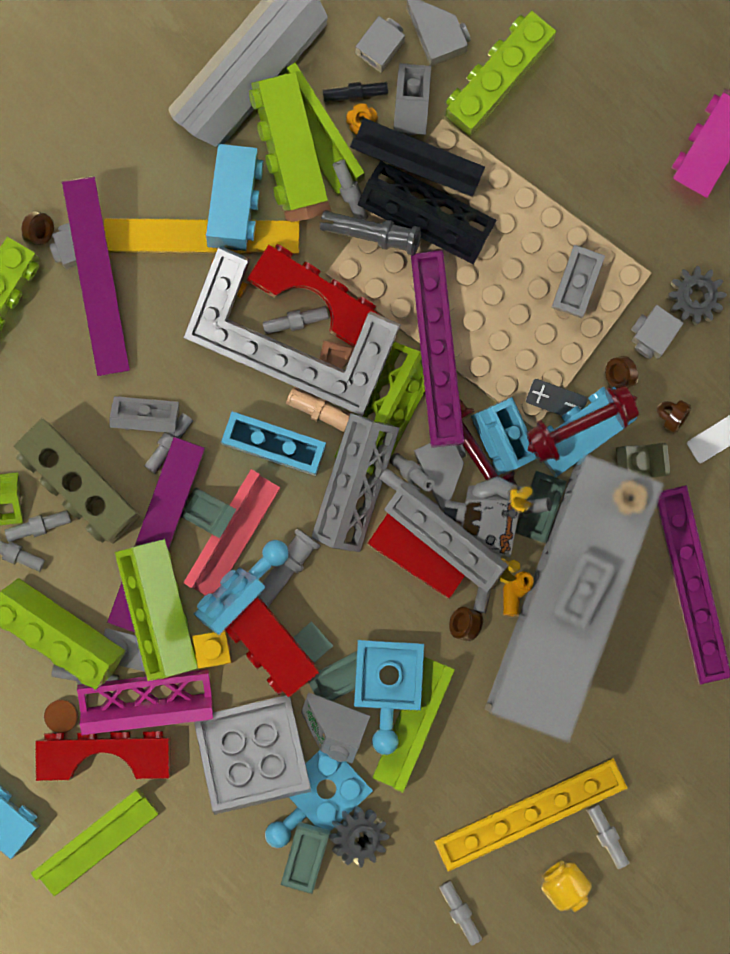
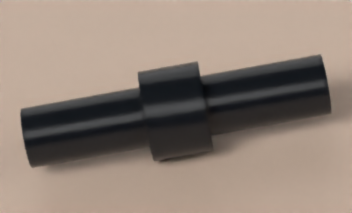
M361 82L348 83L347 87L323 89L324 102L350 99L351 103L363 101L365 97L388 95L387 82L361 85Z

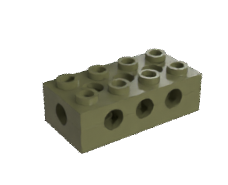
M43 418L14 445L20 452L15 456L19 462L33 473L37 470L42 475L39 482L51 494L57 496L60 493L66 499L62 505L75 518L77 517L80 520L83 517L89 523L85 528L97 541L103 543L106 540L114 543L141 517L85 458ZM53 453H58V463L54 467L48 468V457ZM76 476H80L82 479L81 487L77 491L71 492V480ZM103 499L105 501V510L100 515L95 516L92 511L93 504L97 500Z

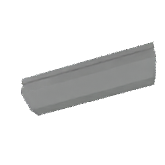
M261 0L168 108L172 119L183 126L194 137L215 147H218V144H225L254 110L249 97V90H252L251 83L285 74L287 67L295 63L327 25L328 16L320 0Z

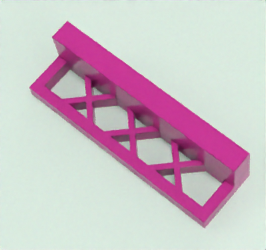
M208 669L184 672L147 681V677L106 681L97 690L84 684L77 685L81 712L79 723L81 735L213 719V698ZM203 680L204 694L191 695L183 690L188 682ZM158 685H165L172 690L171 694L163 699H158L150 692ZM125 689H132L140 694L135 702L129 703L117 697ZM99 693L107 698L102 706L88 707L86 694Z

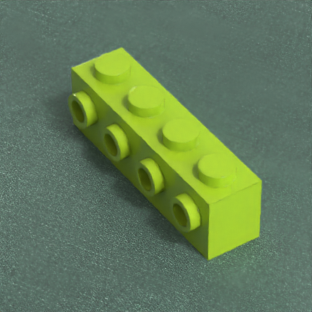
M532 10L526 17L520 15L509 28L512 32L511 35L504 42L499 39L488 52L491 58L484 66L478 63L467 76L470 82L462 91L457 88L445 102L448 105L445 117L469 137H471L555 38L556 30Z
M296 72L252 82V90H249L250 102L254 110L258 109L261 122L257 123L260 139L262 142L266 141L269 154L265 156L270 174L274 173L277 186L274 187V196L279 206L282 205L283 210H295L328 201Z
M8 236L0 247V331L5 324V315L10 308L13 309L22 296L21 289L27 280L31 281L39 268L38 261L40 260L36 253Z
M165 539L115 552L147 681L167 678L197 669L195 649L190 640L187 617L181 605L179 586L175 581L171 566V555L167 549Z
M17 578L0 591V628L11 632L23 640L28 647L48 657L54 665L64 668L77 677L82 684L90 686L95 690L114 674L126 650L20 578Z

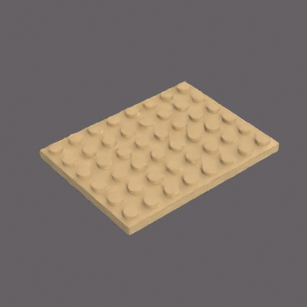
M442 118L425 143L485 166L474 197L472 198L406 170L402 172L497 221L474 265L420 238L416 253L443 250L456 372L497 403L513 397L524 423L533 429L537 426V421L542 420L548 413L545 409L526 403L533 380L539 379L566 389L651 275V272ZM410 192L412 196L424 199L423 195L417 192ZM445 206L440 207L443 212L454 214L449 208ZM373 213L366 219L367 221L380 224L387 221ZM474 221L469 222L471 226L482 232L484 231V226ZM353 237L326 272V276L345 285L349 289L348 292L357 299L361 296L377 306L374 310L375 312L380 314V316L401 324L399 330L420 345L411 255H408L405 250L392 247L384 250L378 246L377 242ZM574 245L605 255L582 319L551 308Z

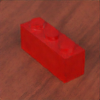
M387 513L367 545L448 599H450L465 577L463 573L389 513Z
M258 595L225 628L227 634L236 644L242 641L249 649L245 655L257 669L263 666L270 677L266 680L278 695L284 692L289 698L319 673V668Z

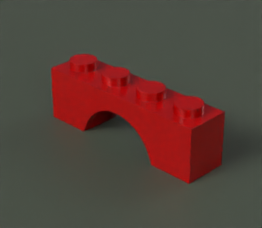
M268 244L246 281L273 298L286 290L294 288L307 289L316 293L325 302L330 313L329 333L351 347H355L368 313L374 312L378 314L374 311L377 306L361 296L358 300L347 294L349 289L335 279H332L330 283L319 276L321 271L306 261L302 265L291 259L293 253L279 244L272 247Z
M143 731V738H130V732H110V738H97V733L81 735L80 732L77 733V739H64V733H44V739L35 741L36 781L71 780L82 761L90 755L97 753H109L123 759L131 768L135 779L171 777V737H163V731Z

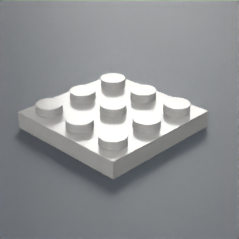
M285 695L214 712L212 720L194 722L214 815L312 792L291 697L288 698Z

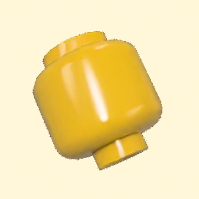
M559 861L544 873L542 877L544 879L542 891L559 911L572 909L573 912H576L588 903L589 898L587 895L591 890V883L576 864L571 862L565 864L563 861Z

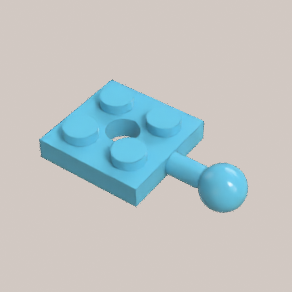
M271 540L263 547V557L248 572L240 567L236 571H229L220 581L221 586L213 594L209 593L200 600L194 615L204 625L219 635L265 588L259 579L271 566H280L286 562L289 555L286 544L279 540Z
M358 640L354 707L381 708L380 730L374 734L372 745L382 755L393 753L399 744L398 736L392 730L394 709L421 710L424 644ZM391 665L398 670L399 678L396 683L392 685L382 683L379 673L384 666Z
M319 750L305 763L312 792L289 797L297 808L283 822L276 821L268 825L265 830V839L274 848L286 846L291 839V831L298 825V822H302L306 817L316 827L331 831L334 828L332 825L333 821L341 822L343 820L342 811H346L349 814L373 790L346 761H336L328 754ZM324 779L333 781L336 786L334 796L329 799H323L317 793V785Z

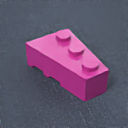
M726 88L720 96L713 95L705 109L709 113L704 125L697 123L688 138L689 141L693 142L687 154L681 151L671 167L676 170L673 179L706 198L730 160V90Z

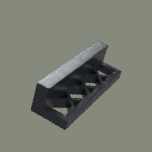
M363 118L357 136L353 138L350 148L472 198L485 170V166L366 118Z
M383 161L379 162L367 181L357 204L385 220L393 221L397 226L411 229L414 226L420 227V238L473 265L497 221ZM382 174L394 180L395 184H389L379 179L380 175ZM410 192H417L423 195L424 199H418L412 196ZM445 206L452 210L454 214H447L440 207ZM474 221L484 226V231L482 232L471 226L469 222Z

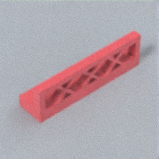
M251 469L230 503V506L235 508L236 511L222 536L218 538L213 534L211 535L183 583L205 596L209 593L213 594L221 586L220 581L234 568L281 488Z

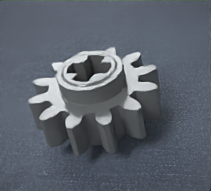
M696 266L692 276H690L687 270L683 269L680 272L683 281L673 279L670 283L677 291H672L667 295L668 299L676 300L677 302L671 307V312H676L680 309L683 312L680 321L683 322L689 316H692L694 325L699 324L701 316H704V319L708 322L712 321L713 314L711 310L721 312L723 307L717 303V300H722L727 296L725 292L717 291L723 280L719 279L713 282L711 280L713 276L712 269L703 276L701 275L700 267ZM693 288L696 292L699 290L703 292L704 296L700 299L701 303L698 300L693 302L690 299Z
M356 806L353 816H350L346 811H342L344 821L342 823L338 821L332 822V825L338 830V833L329 835V839L337 844L333 847L332 851L337 856L342 855V861L347 865L351 864L354 859V862L361 868L364 865V858H368L371 862L375 863L376 856L374 852L376 850L382 853L386 851L380 844L381 840L389 838V835L381 830L385 827L386 822L381 818H376V813L372 809H368L364 814L363 810ZM355 837H359L358 842H355Z

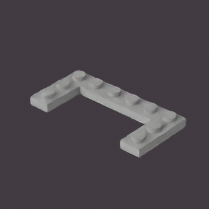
M222 246L219 247L184 338L363 416L401 324L374 312H369L347 368L343 370L229 320L228 317L251 259Z

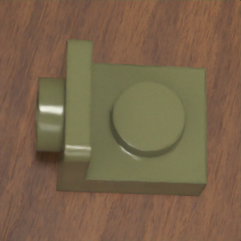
M666 443L616 447L618 467L647 478L670 475L668 446Z

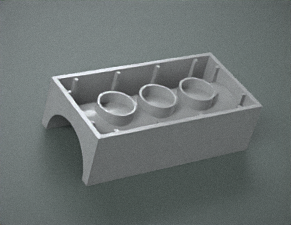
M585 455L574 465L534 573V585L524 600L485 710L569 742L663 483ZM625 481H635L637 485L644 486L647 491L646 506L639 513L623 514L618 510V504L613 500L615 490L620 488L621 484ZM630 494L627 496V499L633 501L634 497ZM585 551L616 568L585 629H582L553 614V611Z

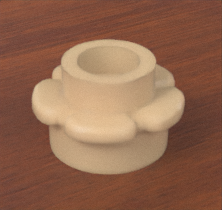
M635 481L623 482L621 487L617 488L614 492L613 500L618 504V510L623 514L639 513L646 506L647 491L644 486L637 485ZM633 495V501H629L627 496Z

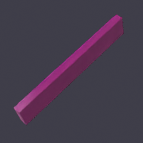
M95 176L62 181L97 376L130 371Z
M443 250L416 253L414 256H411L431 448L464 445Z
M173 437L134 547L165 539L167 549H170L206 449L205 447ZM121 582L107 623L135 632L123 583Z
M687 485L663 490L659 494L656 505L698 684L701 685L730 678L728 657Z

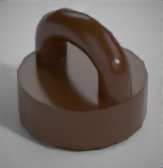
M30 212L22 222V238L31 244H46L54 232L53 220L45 213Z
M629 357L613 358L607 363L605 375L610 386L618 388L625 385L629 388L638 383L639 374L637 367Z
M679 400L677 404L664 401L657 407V414L666 421L664 428L672 433L679 431L691 411V405L683 400ZM669 409L671 410V413L669 414L665 410Z
M467 607L458 608L452 614L449 622L451 635L464 641L474 640L482 629L484 623L483 615Z

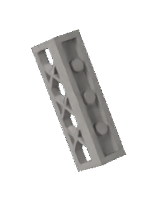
M350 413L311 538L331 548L355 552L361 551L382 485L379 477L388 466L399 431L398 427L375 422L361 415ZM379 431H384L386 433L383 443L377 448L375 443ZM374 464L373 474L367 479L365 476L367 469L370 465ZM364 494L363 506L356 510L357 500ZM354 525L355 531L351 542H346L347 532Z
M406 482L398 488L384 509L486 593L500 581L499 578L509 566Z

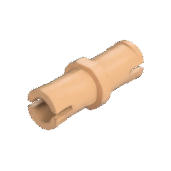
M294 386L287 398V405L311 415V419L316 422L321 420L345 432L350 412Z

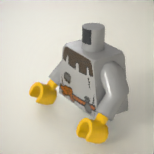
M494 477L469 486L465 503L446 500L444 513L453 521L462 523L461 527L509 565L499 580L503 583H510L516 580V577L510 571H519L521 565L517 560L507 562V557H511L518 514L533 505L532 502L525 499L532 495L533 491L529 486H517L500 477Z

